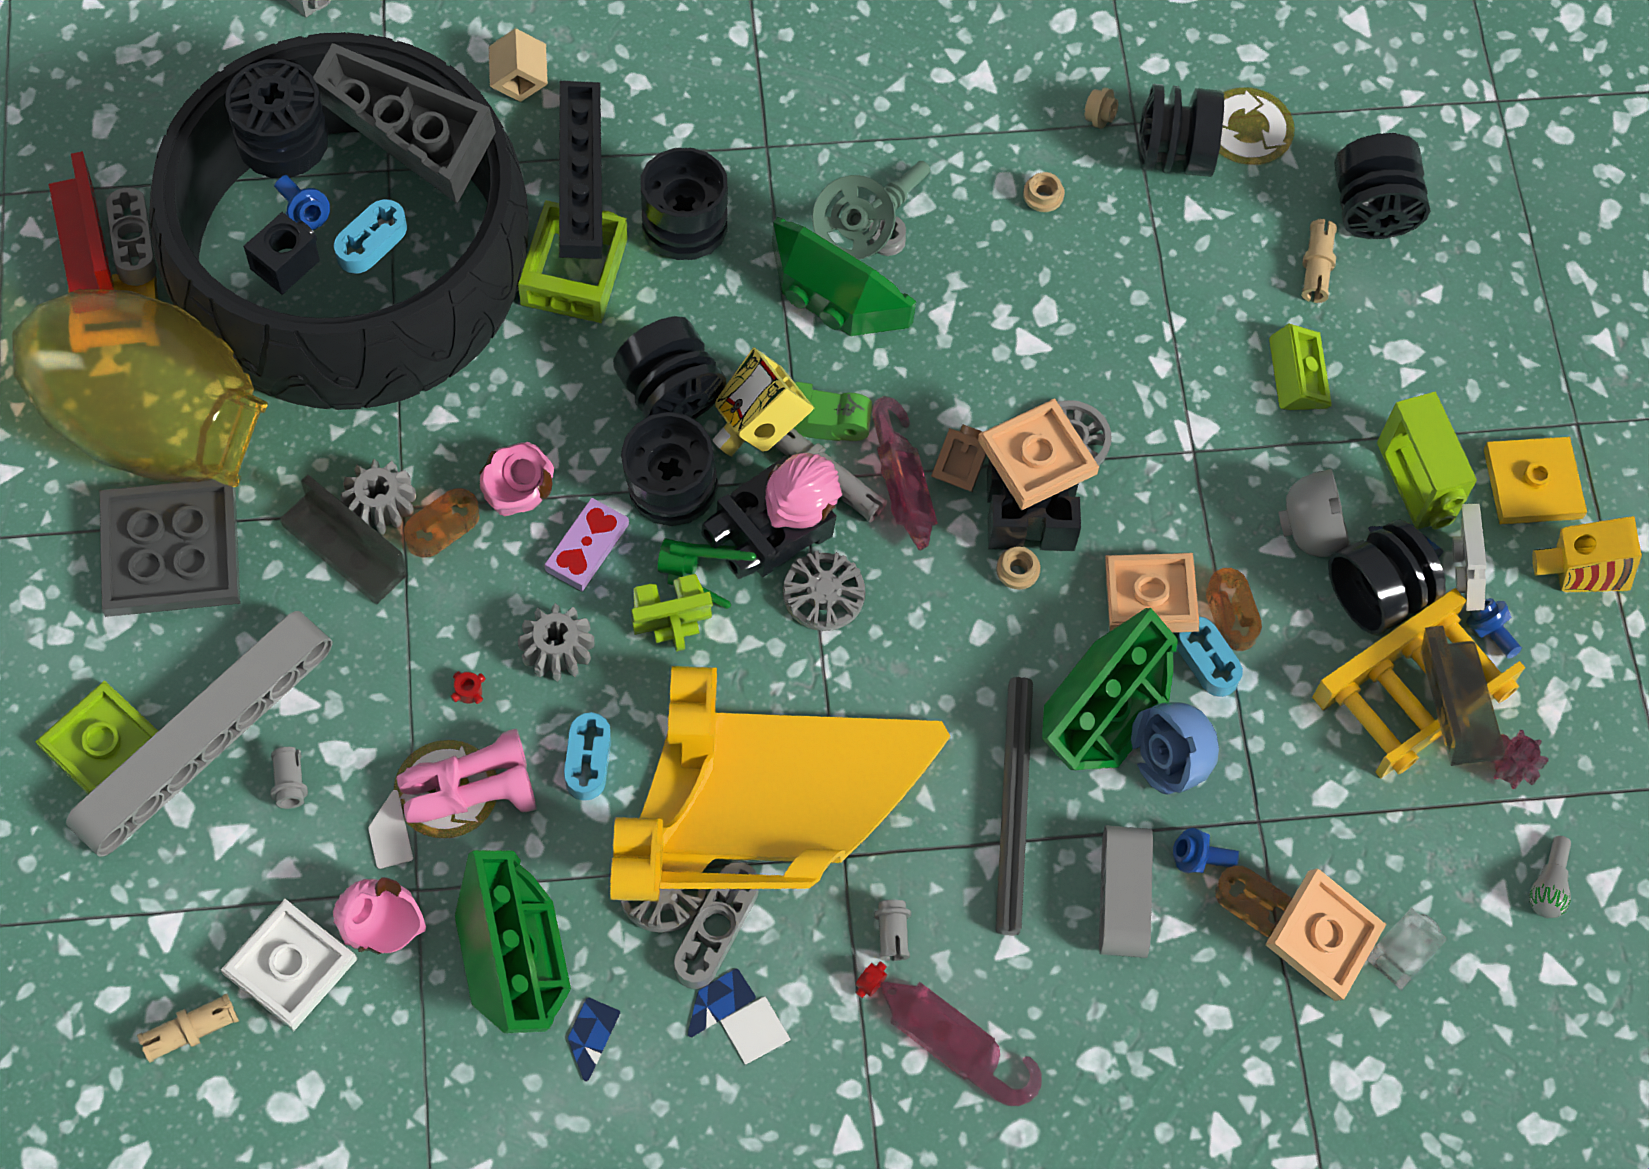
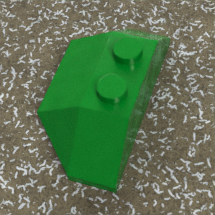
M780 217L774 220L772 247L782 294L786 296L792 305L800 309L806 308L819 316L822 322L829 328L834 330L840 329L849 336L907 329L912 325L916 300L908 294H902L896 285L875 269L806 227L791 221L787 222Z
M1145 608L1096 640L1044 704L1042 739L1070 770L1118 768L1133 749L1131 742L1132 726L1138 713L1155 705L1169 702L1174 671L1173 652L1177 650L1178 639L1152 608Z
M473 850L468 854L455 911V921L471 1004L503 1033L545 1032L550 1029L555 1016L571 990L553 901L534 876L520 865L521 860L514 851Z

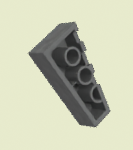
M332 43L313 76L319 89L322 104L457 204L496 133L490 107Z

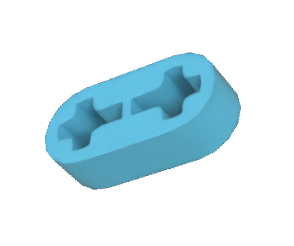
M387 199L376 201L338 234L334 241V250L338 265L342 270L355 274L367 271L404 237L407 223L404 210L400 204ZM393 218L394 224L392 226L384 223L379 227V219L389 221ZM362 246V254L359 255L357 252H352L348 255L347 249L349 247L357 250Z
M1199 617V632H1193V634L1206 637L1203 647L1197 641L1193 643L1188 641L1191 632H1178V652L1201 686L1209 694L1219 697L1230 695L1236 690L1243 675L1242 665L1217 627L1210 620ZM1215 666L1221 672L1225 670L1230 672L1227 682L1222 677L1216 679L1212 677Z
M591 712L578 716L572 722L569 731L564 769L565 785L570 795L583 801L598 797L603 792L606 784L611 734L610 725L600 714ZM588 727L596 728L597 735H599L593 740L592 750H585L583 734L587 733ZM583 762L590 763L591 775L597 778L589 779L588 786H580L578 778L573 777L581 776Z

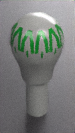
M1555 836L1553 838L1548 864L1543 867L1540 876L1532 885L1529 893V903L1532 909L1539 916L1545 918L1562 916L1570 906L1571 892L1568 883L1569 872L1566 869L1571 840L1567 837Z

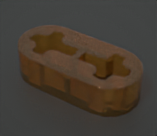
M452 489L413 515L404 527L405 542L409 551L415 556L422 558L434 556L473 529L480 518L478 500L475 495L467 489ZM456 504L460 508L466 507L468 514L465 516L458 512L453 514L451 507ZM421 529L425 533L431 532L432 540L418 539L416 532Z
M1233 568L1219 569L1210 578L1206 589V598L1215 625L1230 648L1236 651H1245L1256 643L1262 629L1261 618L1245 576ZM1221 583H1226L1230 589L1236 588L1232 597V603H1230L1226 591H1218ZM1235 615H1237L1242 627H1249L1246 636H1242L1239 630H1231L1235 623Z
M1244 866L1227 868L1221 874L1215 886V896L1226 910L1269 938L1279 920L1275 924L1271 923L1268 920L1270 915L1268 910L1273 911L1277 906L1285 912L1292 900L1289 895ZM1238 880L1242 881L1245 884L1243 890L1245 894L1240 893L1237 897L1232 896L1229 893L1231 889L1230 884L1234 885Z

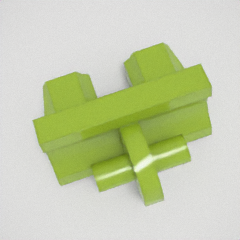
M696 574L679 577L674 580L673 586L677 599L665 602L660 601L656 584L635 587L634 608L631 609V623L634 635L654 631L656 643L672 640L676 652L685 650L684 637L700 634L697 621L712 618L711 607H713L711 594L710 592L704 593Z

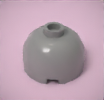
M1332 469L1309 474L1293 484L1286 495L1287 510L1278 512L1284 537L1293 535L1299 549L1308 555L1317 557H1330L1333 553L1350 545Z

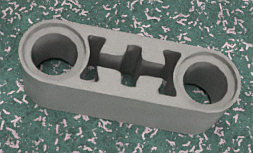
M1105 825L1101 852L1099 953L1101 955L1148 957L1151 940L1152 829Z

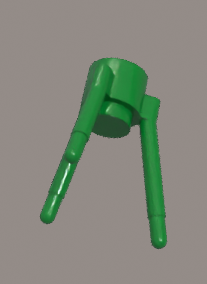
M665 538L660 548L657 570L659 573L669 574L667 584L673 585L674 580L686 576V574H695L699 557L753 561L756 559V554L734 550L737 546L720 545L717 548H713L709 544H694ZM702 587L704 593L710 592L713 603L725 609L730 608V601Z

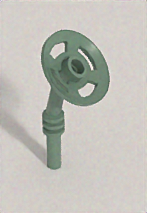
M924 161L917 162L897 182H889L886 187H883L871 178L861 175H849L834 180L822 190L815 202L812 215L814 232L858 260L876 254L886 245L893 233L896 218L895 210L907 200L908 193L930 173L929 165ZM858 187L874 192L876 194L875 201L870 203L863 198H858ZM842 191L844 196L834 205L831 217H825L829 203ZM847 203H849V206H847V207L842 211L841 218H839V213H840L841 209L844 207V205H846ZM881 220H885L882 233L875 242L868 246L867 241L877 233ZM871 223H873L870 231L864 235L863 232H865L870 227ZM838 229L844 237L854 240L852 250L837 245L828 233Z

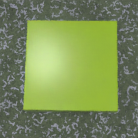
M104 680L35 742L55 764L89 794L152 738L158 730Z

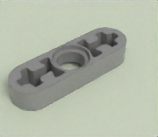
M121 188L112 192L106 200L113 257L119 279L127 285L138 286L151 281L157 273L149 215L144 195L141 191L135 188ZM130 207L132 215L124 216V209ZM128 233H141L138 238L132 240L121 239ZM138 256L139 264L132 266L131 257Z
M742 862L731 863L720 872L728 874H757L753 867ZM731 889L710 890L675 955V975L682 985L691 989H700L713 981L755 903L759 889L740 890L733 901V908L726 904ZM714 914L725 916L731 924L729 931L718 937L708 934L703 924L709 916ZM695 938H698L708 947L703 959V966L707 970H697L694 975L687 973L688 964L685 960L694 961L699 954L701 942L694 941ZM712 948H713V949H719V950H718V952H714V951L712 950Z

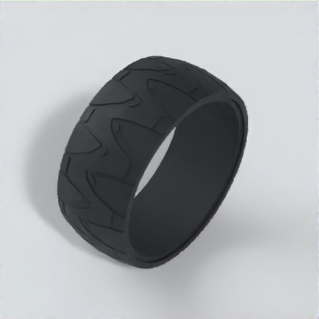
M341 32L312 34L304 38L299 36L279 41L278 44L273 43L256 49L225 66L221 72H216L185 101L167 129V135H164L156 156L150 193L149 220L159 273L175 309L192 336L204 346V349L219 364L252 388L271 397L274 395L277 399L289 403L321 409H331V407H334L336 410L361 409V407L370 408L402 401L420 394V391L430 390L466 367L483 351L490 342V338L495 336L504 322L518 290V282L526 261L528 247V205L522 172L513 144L492 107L481 92L464 75L451 65H446L445 61L411 44L401 41L394 42L391 38L370 34L369 36H364V34ZM334 43L490 107L496 133L471 177V180L488 203L483 221L466 252L454 266L433 284L412 297L387 308L366 314L335 318L300 317L273 311L241 298L224 287L199 263L202 238L215 207L236 180L250 169L243 162L237 149L233 128L225 106L228 86L233 77L246 66L262 60L284 59L301 65L314 76L331 44ZM322 104L328 135L359 132Z

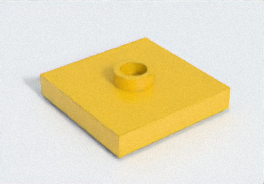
M1570 437L1492 441L1486 443L1483 450L1499 524L1577 520L1585 517L1587 509Z

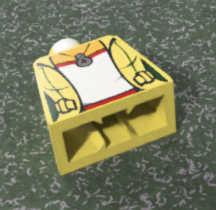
M753 348L716 399L715 407L727 423L712 440L729 456H733L745 441L762 452L768 451L810 414L814 407L782 366L756 348Z

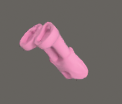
M508 730L502 733L495 743L463 757L457 758V756H452L439 762L418 763L416 766L407 768L403 773L399 774L396 779L399 790L403 794H419L436 788V792L412 798L404 804V814L407 823L427 822L453 814L468 812V807L499 799L509 800L520 812L537 810L518 730ZM507 769L502 773L460 786L462 778L490 770Z

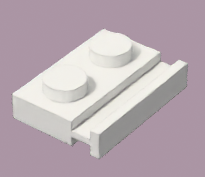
M1462 504L1461 536H1453L1452 539L1453 562L1462 563V567H1456L1455 569L1456 589L1459 593H1465V599L1467 600L1466 611L1484 610L1486 556L1480 504Z

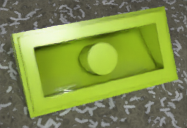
M1290 323L1269 338L1279 407L1284 410L1328 409L1332 406L1320 332Z

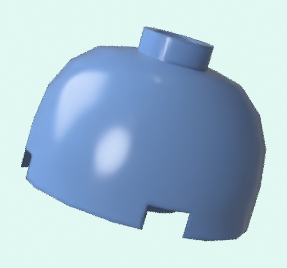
M1168 702L1155 705L1138 713L1132 726L1131 742L1133 749L1140 747V753L1145 763L1141 762L1137 765L1150 786L1162 794L1169 795L1174 792L1181 793L1187 791L1209 777L1218 761L1219 744L1217 733L1212 723L1202 711L1186 703Z

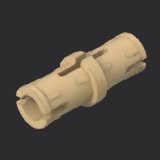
M1318 219L1311 223L1309 248L1303 256L1302 264L1306 272L1302 297L1306 301H1310L1311 293L1315 291L1313 303H1322L1328 299L1330 272L1336 265L1333 247L1337 226L1329 220L1327 231H1324L1325 219Z
M226 993L222 997L188 1013L186 1009H183L176 1013L177 1018L143 1034H138L139 1043L143 1046L142 1050L148 1062H153L154 1059L188 1043L193 1047L201 1043L199 1038L233 1022H238V1016L233 1009L234 1007L228 994Z

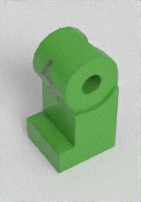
M796 381L798 388L814 407L811 413L794 427L803 437L832 441H861L869 436L873 404L868 397L858 393L838 394L813 390V384Z

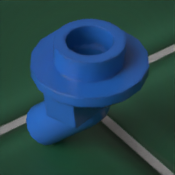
M284 175L276 181L274 187L288 201L286 209L288 217L295 222L298 220L305 222L312 230H316L325 223L330 213V204L322 192L315 188L300 189L288 175Z
M1488 598L1485 599L1484 610L1470 611L1471 615L1467 618L1466 623L1476 636L1482 638L1488 634L1509 659L1515 657L1521 651L1522 647L1503 626L1512 618L1505 601H1494V599Z
M1196 828L1186 829L1176 839L1173 846L1175 864L1180 871L1185 873H1204L1206 864L1237 869L1239 851L1209 846L1210 835Z

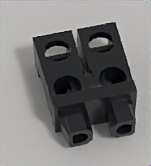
M786 456L741 485L730 495L727 494L717 501L716 513L702 524L701 534L711 547L717 548L731 539L737 546L734 550L756 554V559L753 561L726 559L728 568L737 579H741L756 571L763 578L771 573L774 567L786 563L796 553L817 542L819 545L833 537L837 517L833 511L827 515L824 521H820L813 527L800 529L790 527L775 528L772 526L766 506L765 489L770 472L776 464H783L788 459Z

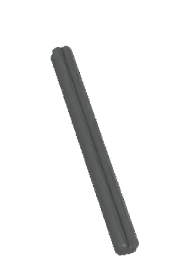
M1013 677L1010 679L1007 699L996 931L998 934L1009 936L1019 935L1022 928L1033 682L1030 678Z

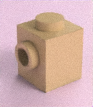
M517 28L489 46L490 87L522 102L548 84L546 44Z

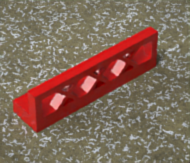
M83 151L70 154L75 178L48 184L71 303L75 313L118 304L95 191Z

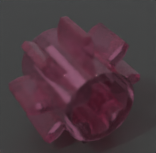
M1519 730L1511 740L1505 734H1501L1495 742L1498 749L1492 750L1487 757V761L1495 763L1496 773L1493 778L1495 780L1501 778L1509 782L1512 789H1516L1524 779L1529 784L1534 785L1540 777L1538 770L1543 769L1548 762L1547 757L1540 756L1539 746L1542 741L1540 739L1533 740L1525 736L1523 730Z

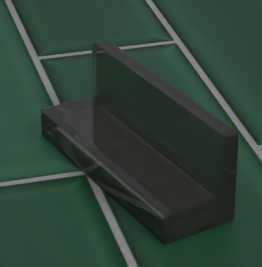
M306 475L301 480L305 496L280 518L282 526L377 605L407 576L402 552L311 476Z
M1443 625L1426 627L1421 655L1450 765L1503 759L1505 748L1475 642L1466 641L1448 644Z

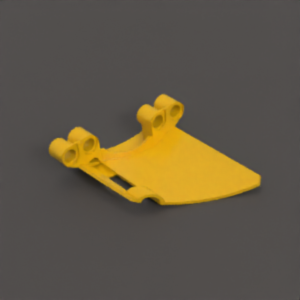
M672 666L668 731L640 818L615 817L610 898L611 900L659 902L660 889H810L820 881L822 874L830 863H841L888 816L949 740L950 734L942 721L716 713L717 668ZM714 859L793 861L784 875L702 873Z

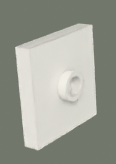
M284 899L223 966L221 971L224 976L291 1030L295 1031L355 963L357 957L351 950Z

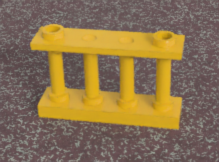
M1456 588L1320 681L1312 696L1323 711L1335 702L1340 706L1346 705L1387 755L1375 771L1380 779L1393 770L1398 775L1403 773L1419 759L1417 755L1419 751L1491 700L1495 699L1498 703H1501L1519 688L1516 681L1526 667L1519 661L1502 673L1459 625L1461 619L1458 617V614L1467 600ZM1436 632L1440 636L1445 635L1487 684L1468 696L1426 648L1428 644L1426 639ZM1404 655L1406 659L1412 658L1454 706L1451 710L1437 720L1432 717L1392 670L1395 666L1393 662ZM1368 679H1371L1374 683L1379 681L1421 731L1402 744L1359 694L1361 691L1359 686Z

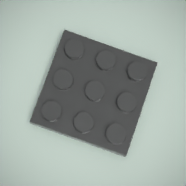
M233 478L99 490L102 611L105 617L240 604L236 487Z

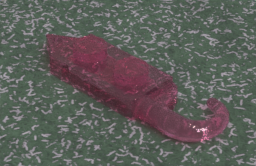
M882 396L874 402L872 407V418L880 445L877 447L881 462V473L886 481L891 500V511L896 519V523L905 527L913 542L921 551L929 546L932 527L938 524L918 449L912 447L911 443L903 435L893 431L888 410L892 411L899 418L902 426L905 428L910 425L908 415L897 400L892 397Z
M890 982L881 983V990L892 1014L890 1023L963 1079L970 1080L997 1102L1007 1106L1024 1105L1031 1102L1038 1095L1042 1085V1073L1038 1064L1031 1057L1025 1056L1023 1058V1063L1030 1073L1028 1084L1022 1089H1012L993 1075L1000 1058L999 1045L994 1037L921 982L917 986ZM893 989L896 991V994L890 995L888 991Z

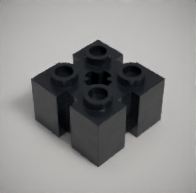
M989 459L987 467V503L991 504L988 513V549L1008 550L1013 547H1024L1025 540L1040 541V550L1075 551L1081 531L1080 497H1075L1079 483L1021 510Z

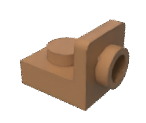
M962 424L960 431L949 428L931 477L973 492L987 455L978 442L979 433L982 431Z

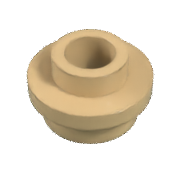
M1094 89L1088 97L1085 106V119L1092 122L1096 128H1104L1107 122H1113L1116 117L1118 100L1114 98V91L1112 89Z
M1049 172L1035 174L1026 182L1023 191V197L1027 205L1039 212H1050L1057 209L1062 204L1065 194L1064 187L1059 178ZM1043 192L1049 196H1041L1038 193Z
M1010 548L1004 551L998 559L996 567L998 578L1004 585L1012 589L1029 588L1039 577L1040 562L1037 556L1028 548ZM1021 566L1024 568L1025 573L1016 574L1010 568Z

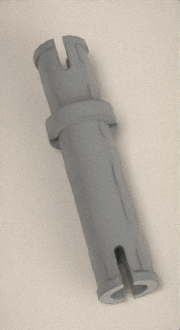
M794 428L773 446L789 458L799 453H811L814 455L819 454L827 460H831L838 471V482L842 492L840 499L859 512L868 522L874 521L875 516L878 517L886 506L887 500L880 497L844 467L831 459L825 453L826 448L819 443L814 445Z

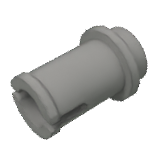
M295 747L278 748L271 754L275 787L271 790V797L280 808H297L303 805L304 798L308 794V788L302 782L301 751L299 749L296 750Z
M903 900L881 901L878 903V910L874 912V918L879 920L881 952L879 956L881 960L889 961L890 956H893V961L906 960L910 957L908 952L907 918L911 917V911L906 909V902Z

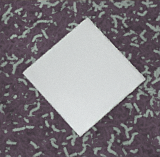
M765 996L721 1020L723 1027L745 1065L791 1040Z

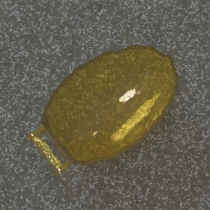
M78 289L38 304L12 332L15 379L44 423L95 461L158 482H201L207 479H214L228 486H239L241 476L238 475L258 417L260 413H265L268 403L252 395L254 387L249 374L243 373L242 367L233 358L234 352L221 338H217L213 332L202 326L201 322L178 306L129 290Z

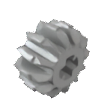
M373 459L371 468L368 470L356 464L354 470L356 477H345L343 482L345 491L340 496L342 507L347 509L345 513L351 524L359 522L360 529L364 533L368 532L373 526H377L378 532L384 535L386 525L389 524L401 529V517H412L414 512L412 502L416 499V491L410 485V475L406 470L398 472L397 466L393 461H390L384 468H380L379 462Z
M555 603L551 608L552 613L546 615L543 610L537 607L534 612L536 621L524 620L522 630L525 634L519 636L518 646L519 649L525 651L522 654V660L526 667L535 665V674L539 678L550 670L552 671L553 679L558 682L562 676L561 671L567 670L570 675L576 677L578 674L577 663L589 664L591 655L588 650L593 649L595 640L594 636L588 633L591 628L587 618L578 619V613L574 607L561 614L560 606ZM558 639L560 645L555 646L552 640Z

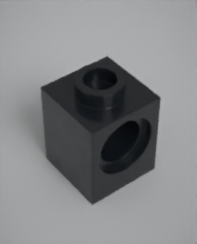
M283 212L244 245L250 270L281 295L320 261L316 246L317 236L305 222L301 220L295 222ZM283 249H291V250L288 251V252H283V253H280V252H279V251H281V250H283Z

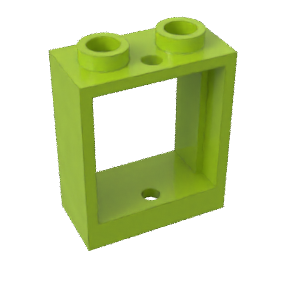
M545 200L521 278L518 282L520 304L525 307L602 323L627 243L626 218L610 211H602V244L610 245L598 286L542 274L554 234H559V203Z
M1436 391L1398 401L1392 409L1377 441V445L1416 529L1432 526L1433 529L1446 527L1456 520L1462 504L1467 501V497L1477 479Z

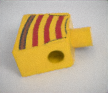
M1635 516L1565 527L1560 531L1556 548L1535 549L1532 553L1535 575L1558 574L1560 588L1564 592L1630 591L1642 557Z

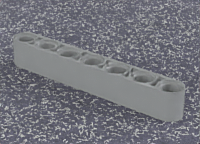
M294 611L290 613L79 802L68 815L66 826L99 857L112 853L311 672L330 652L333 641L302 612Z

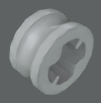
M899 217L895 218L893 230L895 238L889 239L886 245L877 252L880 255H896L905 247L906 226ZM881 220L877 233L869 240L870 245L880 236L885 220Z

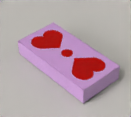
M591 498L545 563V571L583 592L628 527L629 518Z

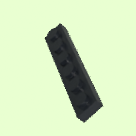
M560 81L559 258L602 259L600 82Z

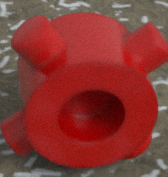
M458 671L453 675L455 679V692L450 697L455 703L458 700L467 704L474 702L479 704L483 701L481 683L486 678L482 673L476 675L472 672L461 673Z
M879 961L877 965L871 963L860 975L855 984L859 988L856 991L859 997L864 998L866 994L871 997L882 985L887 977V974L884 972L887 966L883 962Z

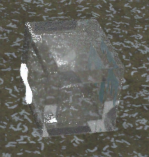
M1411 907L1369 954L1367 961L1402 991L1437 953L1447 938L1441 934L1440 927L1432 918L1425 914L1417 913Z

